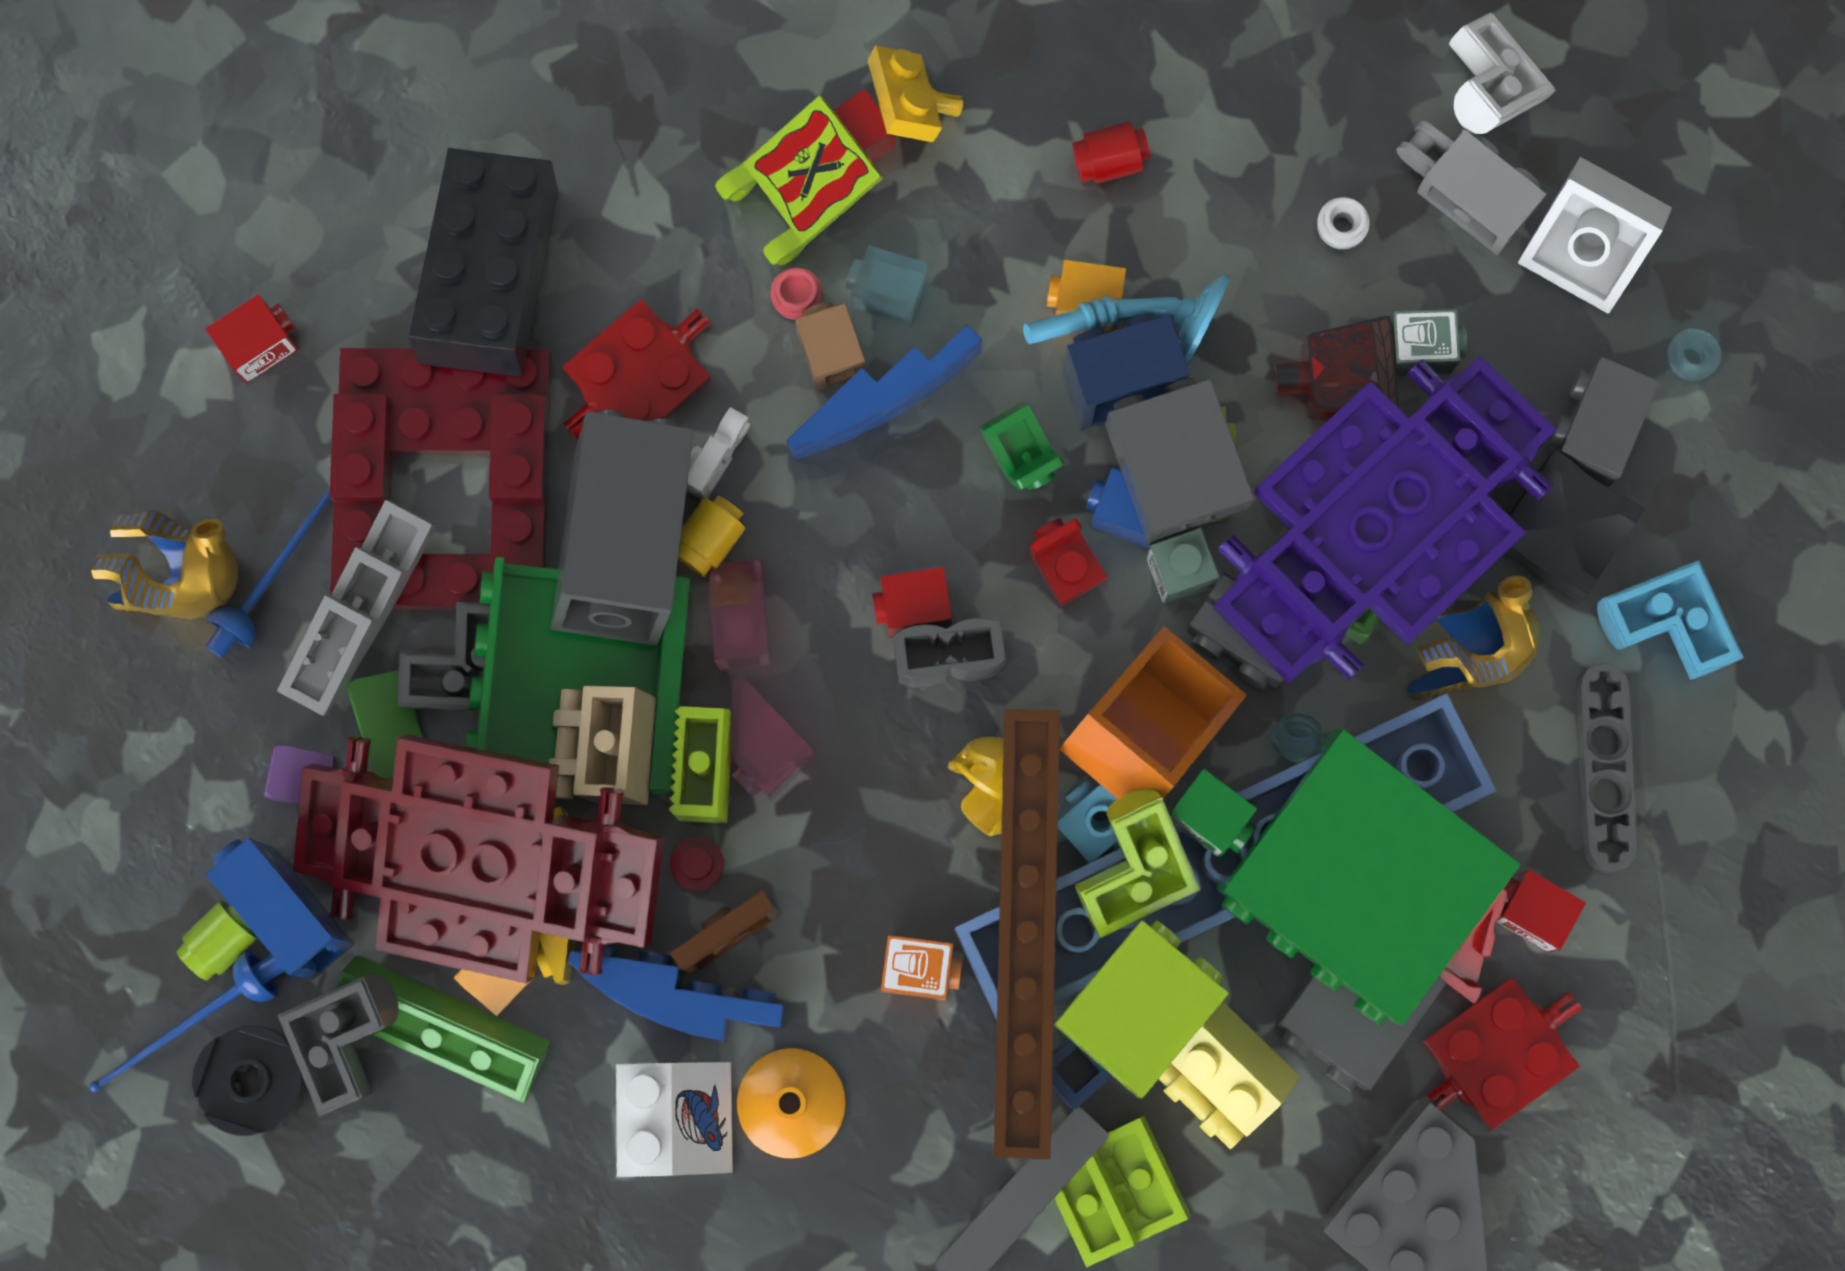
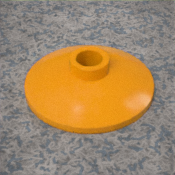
M780 1049L761 1057L748 1069L739 1086L737 1113L745 1134L758 1148L768 1154L781 1158H800L819 1151L836 1135L845 1114V1092L837 1072L822 1057L803 1049ZM793 1092L800 1098V1108L794 1114H787L780 1107V1099L785 1093Z

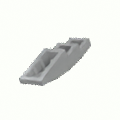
M385 500L362 547H355L332 594L324 596L277 692L322 716L328 715L393 609L432 537L437 524L392 500Z

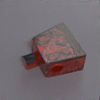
M1382 316L1307 335L1301 346V362L1274 363L1273 380L1276 395L1305 393L1307 417L1312 420L1328 421L1371 381L1399 408L1390 316Z

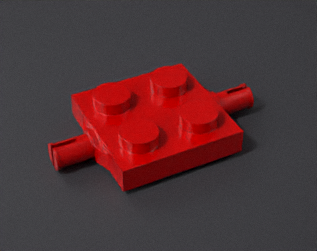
M642 299L636 302L562 366L563 371L581 390L586 403L571 418L562 423L564 427L578 440L586 411L596 413L600 410H615L625 414L627 418L648 422L653 419H667L711 380V376L692 356L688 345L692 339L707 326L711 325L706 316L702 317V312L695 308L689 316L673 328L670 324L660 320Z
M1513 977L1423 1041L1439 1063L1443 1079L1445 1080L1426 1095L1433 1101L1439 1096H1443V1099L1436 1103L1442 1109L1447 1108L1459 1099L1474 1110L1489 1132L1494 1130L1580 1067L1562 1043L1557 1029L1558 1026L1576 1013L1582 1011L1580 1004L1577 1001L1565 1011L1559 1013L1561 1008L1575 999L1567 991L1565 995L1543 1010L1530 1001Z

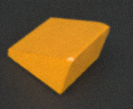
M463 969L454 977L465 990L495 1016H498L531 982L521 983Z

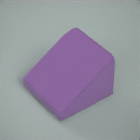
M275 744L265 788V797L274 801L299 805L303 767L314 763L334 768L336 757Z

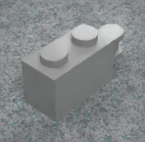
M1420 121L1414 127L1416 133L1409 142H1402L1396 149L1399 157L1424 177L1417 193L1498 256L1536 211L1547 193L1540 189L1538 180L1531 173L1522 168H1513L1499 157L1497 148L1486 138L1478 135L1474 137L1464 129L1457 139L1452 141L1432 124ZM1430 149H1433L1441 156L1437 162H1434L1426 155Z

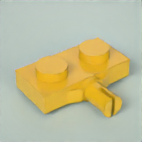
M875 45L867 61L887 134L934 142L942 129L938 113L958 117L963 108L962 96L937 92L932 88L921 54L912 53L905 49H893Z

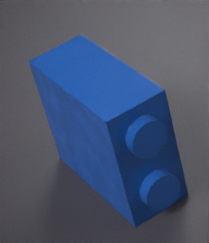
M247 838L244 842L236 839L222 848L213 858L216 865L205 875L289 975L314 980L355 945L352 939L336 920L330 917V913L300 877L293 872L290 865L274 847L251 838Z

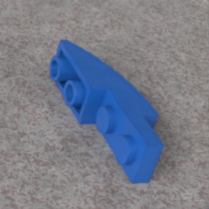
M605 945L603 973L600 975H588V972L585 974L579 972L582 953L570 951L568 962L587 981L629 1010L663 1026L691 1035L724 1042L727 1040L729 1021L783 1028L786 1006L774 1004L776 993L743 989L742 999L720 996L722 985L690 981L688 991L680 990L683 970L679 967L670 966L671 955L640 951L638 961L617 958L618 948Z

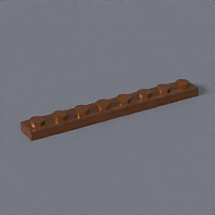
M1004 709L994 1158L1051 1160L1060 710Z

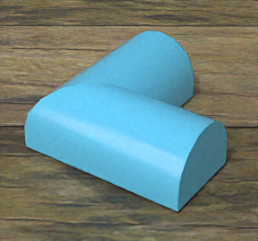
M1699 560L1604 597L1597 604V613L1601 627L1611 645L1617 650L1624 649L1668 631L1690 680L1717 671L1744 658Z

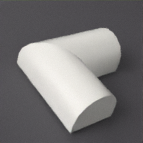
M1489 13L1463 26L1449 42L1452 49L1475 75V77L1464 83L1454 99L1455 116L1459 123L1469 132L1475 134L1487 133L1540 104L1556 91L1555 87L1493 13Z

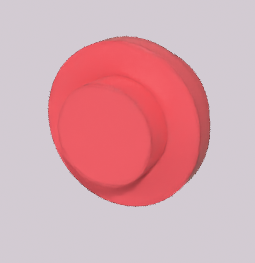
M795 267L786 269L777 275L772 283L770 295L776 311L788 319L795 320L804 317L803 312L806 309L822 302L823 291L821 283L815 274L807 269Z

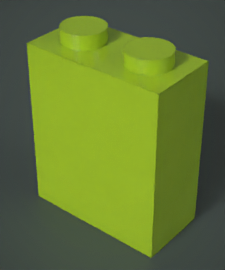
M1141 920L1053 1024L1138 1098H1143L1229 994L1220 986V983L1225 979L1224 976L1201 957H1198L1194 963L1176 949L1182 941L1157 920L1151 926Z

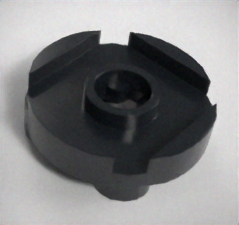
M252 1025L234 1028V1030L227 1031L222 1036L216 1037L208 1043L201 1051L195 1063L192 1076L194 1096L198 1097L199 1105L205 1112L202 1114L215 1128L236 1136H255L278 1130L297 1111L306 1088L305 1081L286 1036L267 1027ZM254 1065L259 1069L258 1077L263 1079L261 1089H253L250 1096L246 1097L242 1094L243 1085L236 1082V1077L239 1072H248L251 1066Z

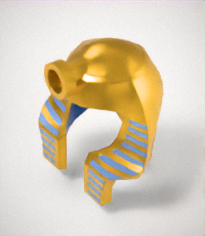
M155 510L134 514H118L110 529L111 537L144 536L153 541L165 554L171 572L167 580L158 583L149 578L141 567L138 558L130 554H99L91 569L94 579H110L121 585V591L113 593L107 598L112 608L119 611L132 610L134 612L140 611L186 619L207 616L212 610L225 605L232 597L238 580L237 560L232 549L224 540L226 532L220 520L213 518L204 519L197 522L189 530L173 521L167 515Z
M1510 576L1500 582L1498 592L1488 591L1480 601L1456 600L1436 619L1451 638L1440 639L1417 648L1428 674L1422 675L1419 680H1414L1408 686L1407 692L1410 697L1420 700L1424 697H1431L1434 694L1449 693L1452 690L1459 691L1472 687L1482 688L1513 680L1524 671L1533 658H1536L1541 632L1537 617L1529 606V600L1532 597L1530 581L1523 576Z

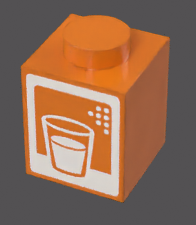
M888 935L881 991L946 1000L947 989H959L962 957L952 956L953 944Z

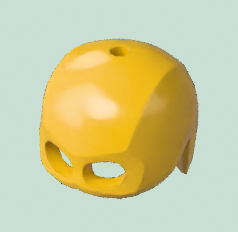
M979 737L969 742L958 755L948 762V769L964 774L974 784V787L961 802L962 813L980 831L988 836L1001 834L1003 738Z

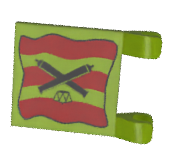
M819 95L745 162L723 175L716 182L715 187L723 199H731L737 202L747 196L756 183L760 185L791 227L771 240L764 247L763 252L771 264L786 266L797 258L810 241L884 177L825 98Z

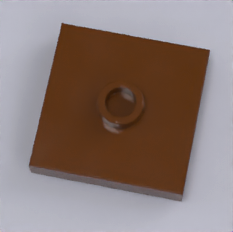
M762 890L731 911L727 906L701 923L703 931L671 951L670 954L681 970L689 974H695L778 918L779 912Z

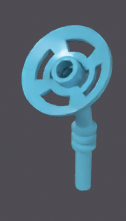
M1224 273L1213 280L1195 300L1186 296L1182 300L1176 297L1112 300L1109 296H1104L1100 300L1093 299L1089 303L1082 302L1078 305L1077 310L1024 324V336L1027 343L1031 345L1084 330V332L1097 328L1104 330L1106 326L1112 328L1117 325L1118 321L1129 320L1146 313H1154L1155 318L1170 314L1173 325L1180 329L1178 340L1188 365L1217 310L1230 276Z

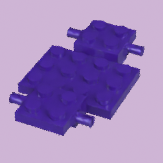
M1481 356L1462 373L1452 376L1445 381L1425 363L1424 359H1421L1407 373V376L1429 398L1410 418L1370 381L1256 487L1254 494L1290 530L1268 551L1256 557L1236 538L1235 534L1230 536L1219 547L1218 551L1240 573L1234 586L1215 602L1213 609L1289 685L1310 665L1320 662L1325 658L1348 681L1357 674L1365 664L1342 641L1348 629L1366 613L1368 608L1407 646L1412 643L1526 533L1489 496L1498 487L1508 484L1514 479L1536 501H1539L1554 486L1530 463L1533 461L1537 450L1554 435L1557 429Z

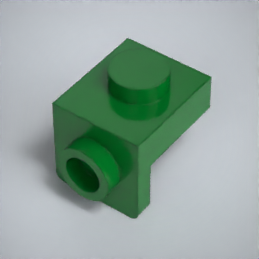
M1024 401L978 427L1005 479L1019 490L1024 488L1033 490L1045 485L1054 478L1055 473L1053 471L1065 464L1061 455L1051 448L1032 409Z

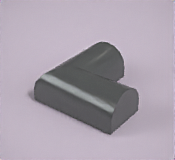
M456 603L454 655L400 653L397 708L479 711L469 709L472 677L482 678L484 657L474 656L477 624L488 625L490 604Z
M378 974L363 976L277 1015L319 1116L373 1093L352 1042L384 1029L397 1021L399 1009L396 994L386 979Z

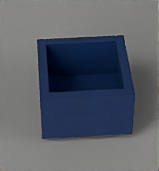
M1154 313L1138 315L1127 320L1124 323L1125 328L1106 334L1102 328L1088 330L1073 338L1074 343L1067 345L1062 374L1081 431L1105 424L1108 412L1114 411L1113 405L1122 399L1138 394H1143L1145 400L1165 394L1164 388L1166 386L1189 378L1190 373L1170 314L1155 318Z

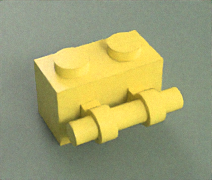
M1222 1002L1160 1076L1159 1080L1166 1086L1163 1091L1175 1103L1180 1100L1202 1121L1199 1127L1210 1138L1216 1135L1229 1149H1232L1244 1135L1247 1137L1282 1105L1301 1077L1229 1006Z

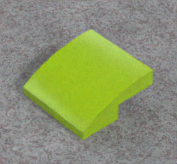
M1144 1115L1109 1131L1108 1139L1054 1197L1086 1267L1131 1248L1139 1241L1186 1221L1192 1216Z

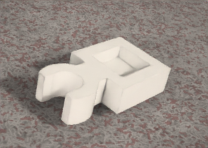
M730 407L720 422L714 437L710 436L703 448L698 445L693 448L690 456L686 489L688 493L700 500L703 497L708 499L731 462L733 451L751 426L747 422L749 417Z

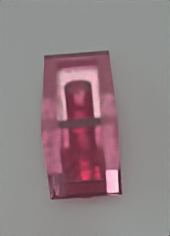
M762 559L721 563L717 569L711 567L710 614L714 660L718 669L772 665Z
M741 674L732 681L730 758L739 768L732 776L753 798L762 792L772 801L817 756L812 747Z

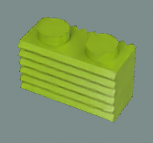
M681 706L675 711L679 718L674 722L678 727L674 735L678 740L673 743L677 751L672 754L676 762L671 766L676 772L671 776L675 783L670 787L675 794L669 798L674 803L669 810L679 821L727 823L734 717L730 709Z

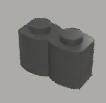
M972 618L960 621L948 629L935 625H917L906 628L893 636L898 682L908 687L923 688L934 686L946 681L951 676L965 681L984 680L999 674L1005 667L1006 659L1001 623L996 620Z

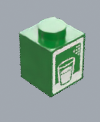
M1205 769L1200 772L1169 813L1174 825L1218 858L1228 848L1238 853L1257 828L1249 822L1257 808Z

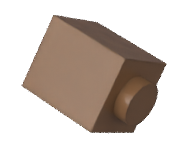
M830 302L820 303L806 309L803 312L804 317L795 319L797 334L817 391L850 380L861 368L866 371L865 359L845 303L834 307Z

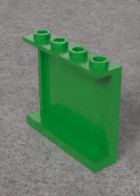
M496 557L493 572L483 571L480 603L490 605L488 625L477 624L474 656L484 657L482 678L472 677L469 709L479 710L477 732H466L465 746L549 763V759L555 758L557 729L552 727L554 710H559L562 689L583 692V686L635 687L657 698L649 794L667 795L671 791L670 787L672 786L671 776L673 775V767L671 765L674 764L672 754L675 753L673 743L676 741L674 732L677 730L674 722L678 719L675 711L679 708L690 578L676 576L672 611L657 646L550 630L559 569L504 564L503 557Z
M1333 729L1320 746L1324 750L1228 880L1225 883L1219 881L1215 889L1226 896L1221 906L1240 921L1248 925L1255 918L1267 927L1270 933L1265 939L1282 953L1292 959L1299 952L1313 962L1315 965L1309 973L1334 992H1337L1343 985L1355 994L1359 999L1353 1006L1379 1026L1382 1025L1385 1019L1403 1026L1521 864L1346 730Z

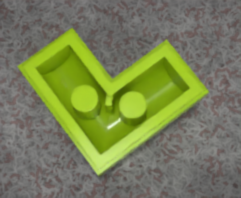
M1141 789L1127 793L1116 799L1106 811L1126 860L1075 884L1084 910L1100 938L1200 890L1161 795L1153 789Z

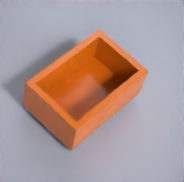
M1163 626L1091 709L1059 750L1117 799L1127 793L1141 789H1153L1163 799L1237 709L1247 694L1168 628Z

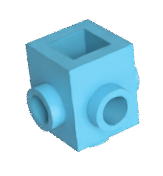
M1086 775L1064 794L1067 802L1058 809L1057 827L1083 857L1091 863L1109 848L1112 852L1121 849L1107 815L1103 817L1094 815L1098 811L1106 812L1117 798L1095 779L1092 780L1089 775Z

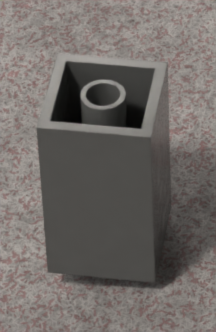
M600 410L596 413L586 411L574 454L550 630L657 646L672 611L694 429L683 428L677 422L669 419H653L648 422L627 418L625 414L615 410Z

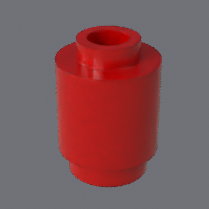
M1131 121L1082 134V140L1071 142L1075 163L1082 183L1094 180L1095 184L1143 172L1142 161L1151 159L1144 129L1134 130Z

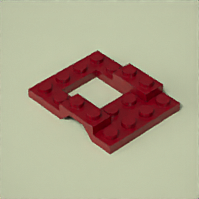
M340 348L338 394L333 396L329 497L334 501L330 595L335 589L355 547H362L385 500H391L392 455L490 456L489 499L492 502L490 554H422L393 609L456 610L457 602L480 603L483 571L493 572L496 557H503L504 564L546 568L548 504L544 467L545 432L551 402L552 354L549 349H528L523 376L518 377L418 364L413 348Z

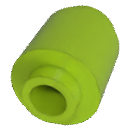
M219 900L182 937L184 943L176 950V953L193 973L201 979L208 981L215 973L222 975L258 937L231 905Z

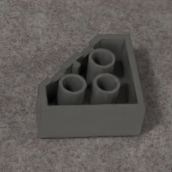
M1425 1095L1321 1219L1323 1232L1369 1271H1488L1475 1139L1468 1129Z

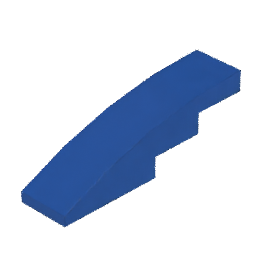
M966 325L931 360L914 346L878 382L861 368L786 440L789 453L797 460L845 443L897 417L942 387L981 353L982 338Z

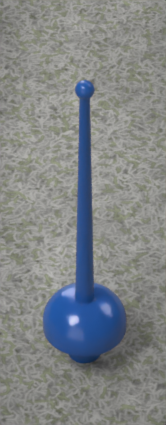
M330 488L240 607L219 606L206 616V619L217 628L205 645L209 651L223 659L235 641L247 648L252 647L256 640L257 630L249 614L329 501Z
M245 951L234 963L233 979L235 984L99 1081H92L89 1085L90 1090L98 1092L102 1085L241 994L256 1002H266L278 995V988L274 978L284 972V968L272 954L260 960L251 951Z

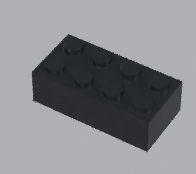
M448 148L409 332V340L418 364L518 377L523 376L558 194L551 160Z

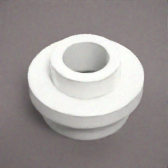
M1339 197L1327 202L1320 210L1317 218V230L1321 239L1336 249H1350L1357 246L1364 240L1369 230L1370 221L1366 209L1358 201L1347 197ZM1337 218H1345L1350 222L1351 230L1340 232L1334 227L1333 221Z

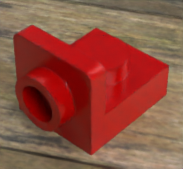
M1061 518L1049 522L1034 533L1036 541L1030 544L1029 555L1060 607L1105 583L1107 580V576L1081 534L1082 527L1077 518L1066 524L1063 523Z

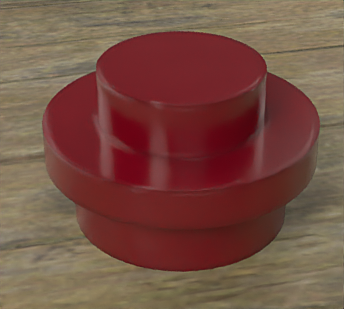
M687 838L680 842L671 854L670 870L672 876L678 884L688 890L703 891L709 889L719 881L723 874V854L719 847L707 838Z

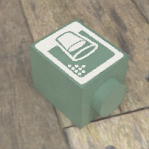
M1457 309L1395 311L1392 313L1390 318L1396 376H1407V373L1421 359H1424L1425 363L1438 375L1451 374L1460 362V358L1466 357L1467 332L1465 326H1458Z
M1201 528L1150 545L1146 555V561L1163 606L1212 590L1220 578Z

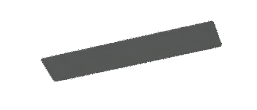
M1081 1107L1073 1110L1051 1134V1160L1029 1159L935 1263V1268L938 1271H989L1108 1139V1132Z

